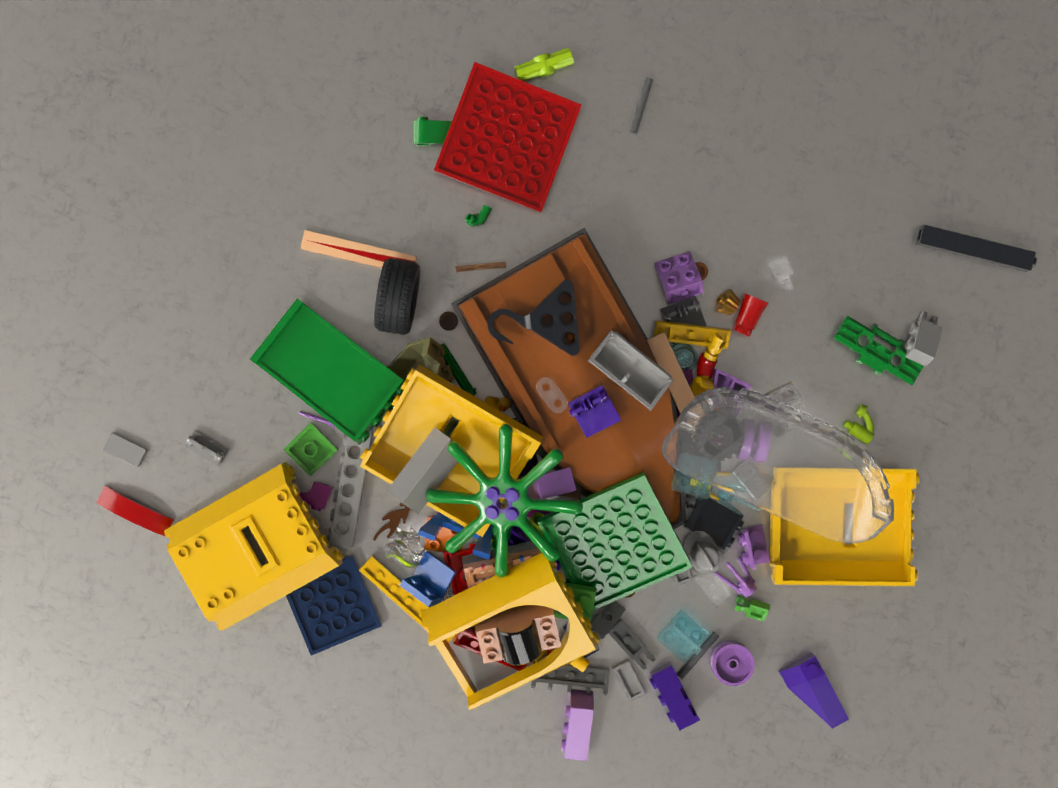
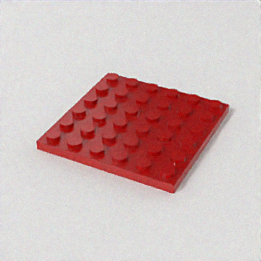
M474 62L433 171L541 213L582 104Z

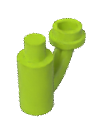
M861 404L856 410V414L859 418L863 416L866 428L856 421L852 423L849 420H846L843 426L849 429L848 433L868 445L875 435L874 423L867 411L868 406Z

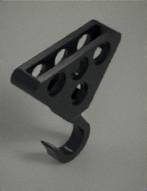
M564 280L527 316H521L509 309H498L488 319L489 333L497 340L514 344L494 329L495 319L498 316L507 315L527 330H532L570 356H575L580 351L574 288L570 280ZM568 293L571 297L570 303H561L560 295ZM570 313L573 316L572 323L565 324L562 321V315ZM550 315L553 318L552 325H543L542 317ZM566 333H572L575 336V341L572 344H567L564 341Z

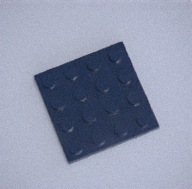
M353 555L342 559L343 563L286 595L311 656L382 627L380 618Z

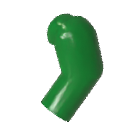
M484 205L480 213L468 214L465 217L466 223L473 227L483 225L492 208Z

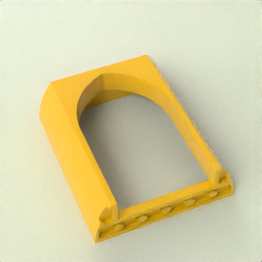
M542 553L509 568L508 574L505 577L495 575L421 612L423 627L429 636V639H427L430 646L436 645L467 695L468 708L470 710L478 708L597 650L599 647L598 643L601 640L597 632L593 633L589 618H584L581 604L575 602L572 588L566 586L564 574L562 571H557L556 561H549ZM522 605L549 607L568 617L567 628L561 640V647L555 648L539 662L479 691L446 640L502 611Z

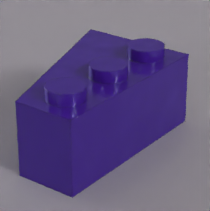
M670 662L650 672L652 678L649 681L654 689L658 688L661 694L658 698L662 706L667 705L670 712L666 714L671 723H676L679 731L700 721Z

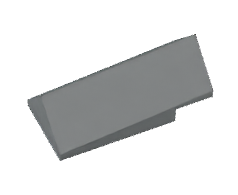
M434 427L387 491L402 504L419 514L428 502L426 492L429 489H438L458 462L447 450L448 444L453 440Z

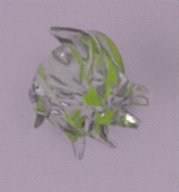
M412 525L410 532L402 531L396 527V536L389 538L393 542L384 544L385 548L391 550L386 553V557H395L403 566L408 568L420 565L418 561L424 557L421 553L425 551V548L419 546L420 536L413 529Z

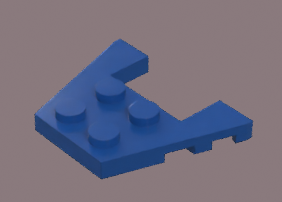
M438 512L419 529L418 535L435 541L442 527L456 532L461 531L465 527ZM490 524L483 537L476 533L472 536L478 539L473 549V555L490 559L492 524Z

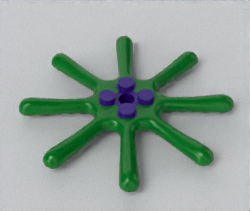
M503 424L499 427V474L496 477H488L457 441H452L447 446L448 452L479 482L480 490L478 493L469 494L429 489L426 492V499L431 503L472 504L479 509V516L445 543V548L449 553H455L485 524H493L496 527L495 574L498 577H505L508 574V529L512 526L520 527L549 561L554 562L559 559V551L528 521L527 513L530 510L579 514L583 509L582 503L577 500L534 499L528 494V488L531 484L563 460L564 455L560 449H553L522 479L517 480L510 475L513 429L508 424ZM499 498H505L508 504H502Z

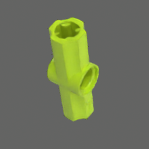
M565 48L552 54H541L529 62L514 66L518 79L527 81L538 76L541 78L551 75L556 70L573 65L574 61L570 49Z

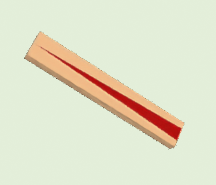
M304 230L300 247L302 250L382 268L384 261L389 258L407 260L409 262H416L417 256Z

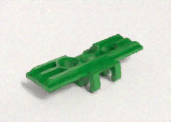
M847 315L833 338L860 354L855 362L860 365L866 364L874 369L873 372L877 375L882 374L885 369L913 386L924 367L905 357L907 351L901 348L904 340H898L878 328V325L875 323L869 329ZM861 335H865L866 338L864 346H861L858 342ZM874 335L895 346L891 351L873 340ZM894 355H898L901 358V363L898 366H894L891 363V358Z

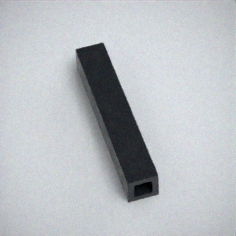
M929 225L919 227L915 243L918 246L1024 272L1031 271L1037 261L1035 257L1036 252Z

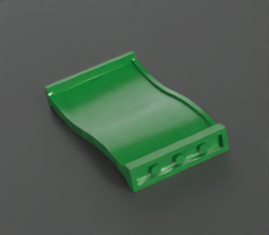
M299 299L294 301L250 358L253 363L262 368L359 445L368 440L370 437L369 432L373 427H377L381 423L383 414L392 409V402L396 395L401 396L404 391L401 389L405 382L402 378Z

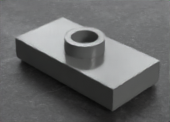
M617 601L604 605L591 622L593 633L597 632L599 638L604 639L626 609Z

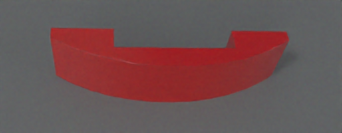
M106 485L96 502L114 514L162 536H165L164 530L171 527L174 521L173 518L159 511H154Z

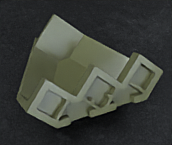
M431 337L408 343L387 367L404 381L411 369L416 370L419 364L451 383L454 380L449 365L446 366L443 358L445 354L443 346Z

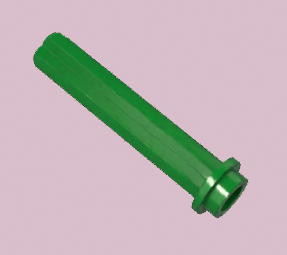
M442 343L441 345L445 351L443 358L446 365L450 366L457 383L464 391L473 396L476 395L477 392L475 390L477 389H473L446 344Z

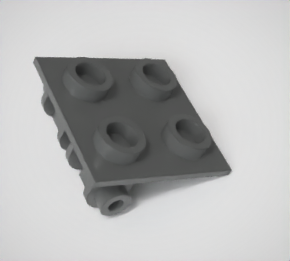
M696 296L660 309L664 321L707 326L701 311L700 302Z

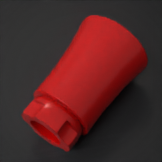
M744 293L733 330L750 337L752 330H755L762 313L769 303Z

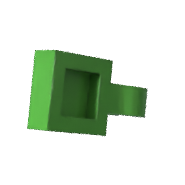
M738 595L735 601L737 602L734 608L736 611L746 612V617L763 622L770 610V604L754 599L749 602L741 595Z

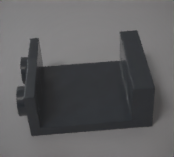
M703 493L684 527L692 532L703 531L709 534L716 546L725 550L726 547L730 548L735 538L732 536L735 531H740L742 528L744 516L737 514Z

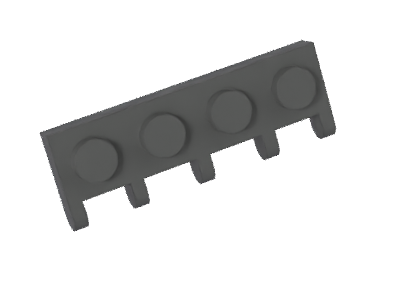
M564 665L531 681V689H535L536 682L549 683L548 690L552 691L553 684L568 685L567 692L570 693L572 686L586 687V694L590 695L591 688L603 689V696H607L610 669L587 667L584 672H581L572 665Z

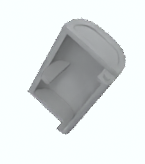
M612 330L588 359V362L593 364L650 411L674 381L669 373L619 333Z

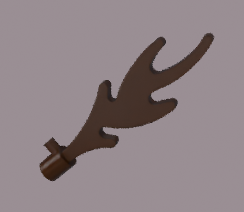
M400 503V506H404L405 509L394 510L383 516V521L390 519V522L383 525L377 531L373 540L375 541L379 534L388 528L390 532L387 538H390L397 529L401 518L403 523H406L410 508Z

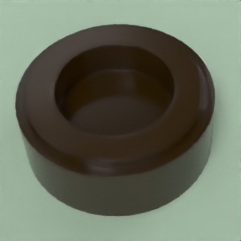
M444 312L439 318V324L446 331L454 330L458 325V317L453 312Z

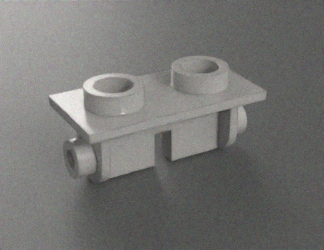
M195 430L188 437L185 446L218 466L228 450Z

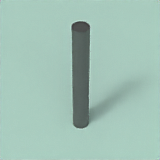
M646 77L629 131L631 134L637 135L653 82L652 78Z
M713 632L679 671L677 676L683 680L720 636Z

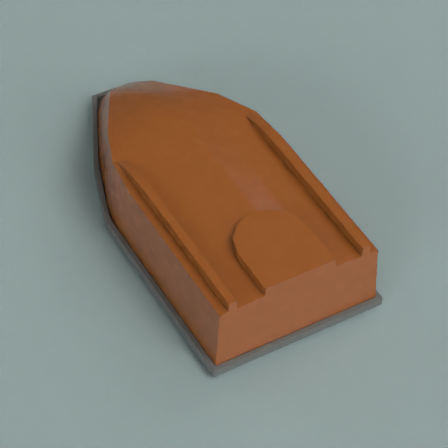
M585 228L451 303L503 396L510 400V408L518 422L543 436L541 444L536 450L537 455L543 459L553 449H560L564 455L563 460L554 466L553 469L558 471L571 468L575 487L581 489V494L585 497L644 472L673 528L676 529L686 523L684 474H682L679 437L680 426L675 401L669 388L650 411L593 364L588 362L592 353L612 330L619 333L658 365L646 341L648 338ZM564 280H570L573 283L580 347L577 355L570 356L532 330H527L507 315H501L495 319L494 329L514 344L497 340L489 333L488 319L494 311L509 309L521 316H527ZM562 293L560 301L563 304H568L571 301V297L568 293ZM564 313L562 321L565 324H570L573 321V316L570 313ZM544 315L542 317L543 325H552L553 318L550 315ZM566 333L564 341L567 344H572L575 341V336L572 333ZM603 385L621 421L586 438L575 416H571L568 403Z

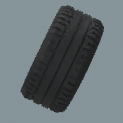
M393 258L384 261L379 278L374 311V326L379 331L399 333L401 335L410 332L415 315L420 281V266L416 262Z

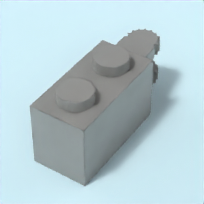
M922 311L917 324L914 323L910 328L909 333L911 337L905 346V349H907L905 357L926 367L935 358L942 327L937 325L938 317L933 315L930 321L926 320L927 312Z

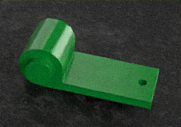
M417 117V120L413 121V145L429 146L444 144L452 121L428 120V117Z

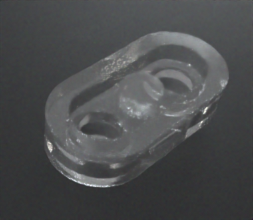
M548 377L538 380L536 391L548 408L554 413L565 411L568 405L567 398L555 382ZM543 384H549L550 389L544 391L542 389ZM555 400H561L562 404L560 407H555Z

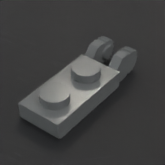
M622 619L615 623L608 632L632 660H635L643 670L647 668L646 664L638 657L642 652L645 653L650 661L656 660L647 650L646 645Z

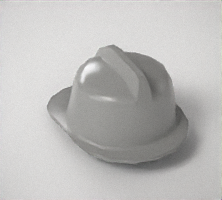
M694 531L686 537L684 549L693 567L704 575L715 573L722 564V555L709 534L703 531Z

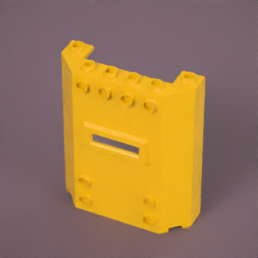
M419 364L416 370L411 369L401 387L404 390L402 395L397 394L393 400L392 405L395 407L392 412L388 410L382 419L385 424L383 427L378 426L373 436L376 439L371 448H365L360 458L363 461L360 467L392 484L434 427L443 432L451 417H454L459 422L449 438L457 441L488 477H496L499 474V427L503 424L510 425L513 429L510 475L517 479L529 458L533 457L540 446L543 436ZM457 462L437 490L476 494L480 490V484ZM499 498V500H500L501 503H502L503 500L505 499V498ZM431 502L426 504L464 527L475 520L480 514L478 507L472 504ZM485 524L476 534L483 537L490 524Z
M287 461L164 530L165 536L170 541L167 544V550L205 618L210 622L214 620L220 631L225 630L343 563L342 553L335 546L328 547L329 542L324 535H321L318 529V522L308 512L310 510L308 504L302 501L297 485L291 482L296 479L294 476L295 470ZM249 526L269 563L261 565L241 529Z
M773 467L774 480H771L769 550L770 567H773L772 583L775 585L915 586V581L918 580V571L915 569V566L911 565V560L914 558V551L911 548V541L914 540V530L911 529V521H914V511L911 510L915 498L912 489H916V484H919L917 469ZM846 503H854L853 544H845Z

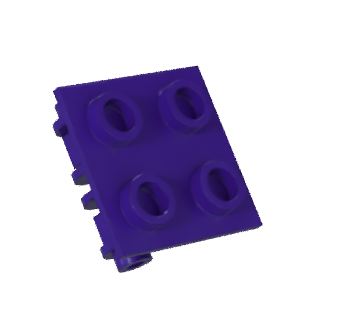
M603 385L568 403L571 416H575L586 438L621 421Z

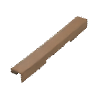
M506 262L456 266L455 268L456 273L506 268Z

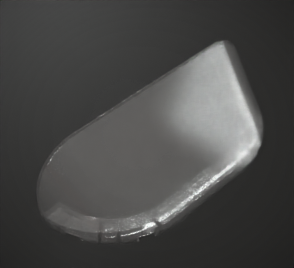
M719 387L701 393L684 408L663 441V456L677 471L830 540L843 543L865 542L876 537L894 520V501L890 499L888 493L890 485L880 465L867 449L862 451L854 444L856 440L844 431L759 392L746 388L737 391L731 390L730 387Z

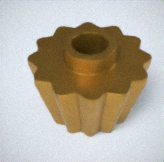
M727 289V291L718 296L715 311L732 315L739 307L740 300L731 289Z

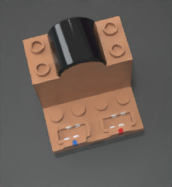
M532 541L508 546V569L541 553ZM495 549L491 550L489 560L473 554L462 556L468 589L496 575ZM540 605L517 606L475 624L484 664L504 660L511 665H525L536 660L541 651L561 647L554 610L549 607Z

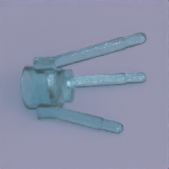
M730 483L725 485L736 491L748 493L743 487L734 486ZM719 489L716 498L720 499V503L726 505L739 515L743 514L729 503L732 499L751 509L760 511V508L734 496L735 491Z

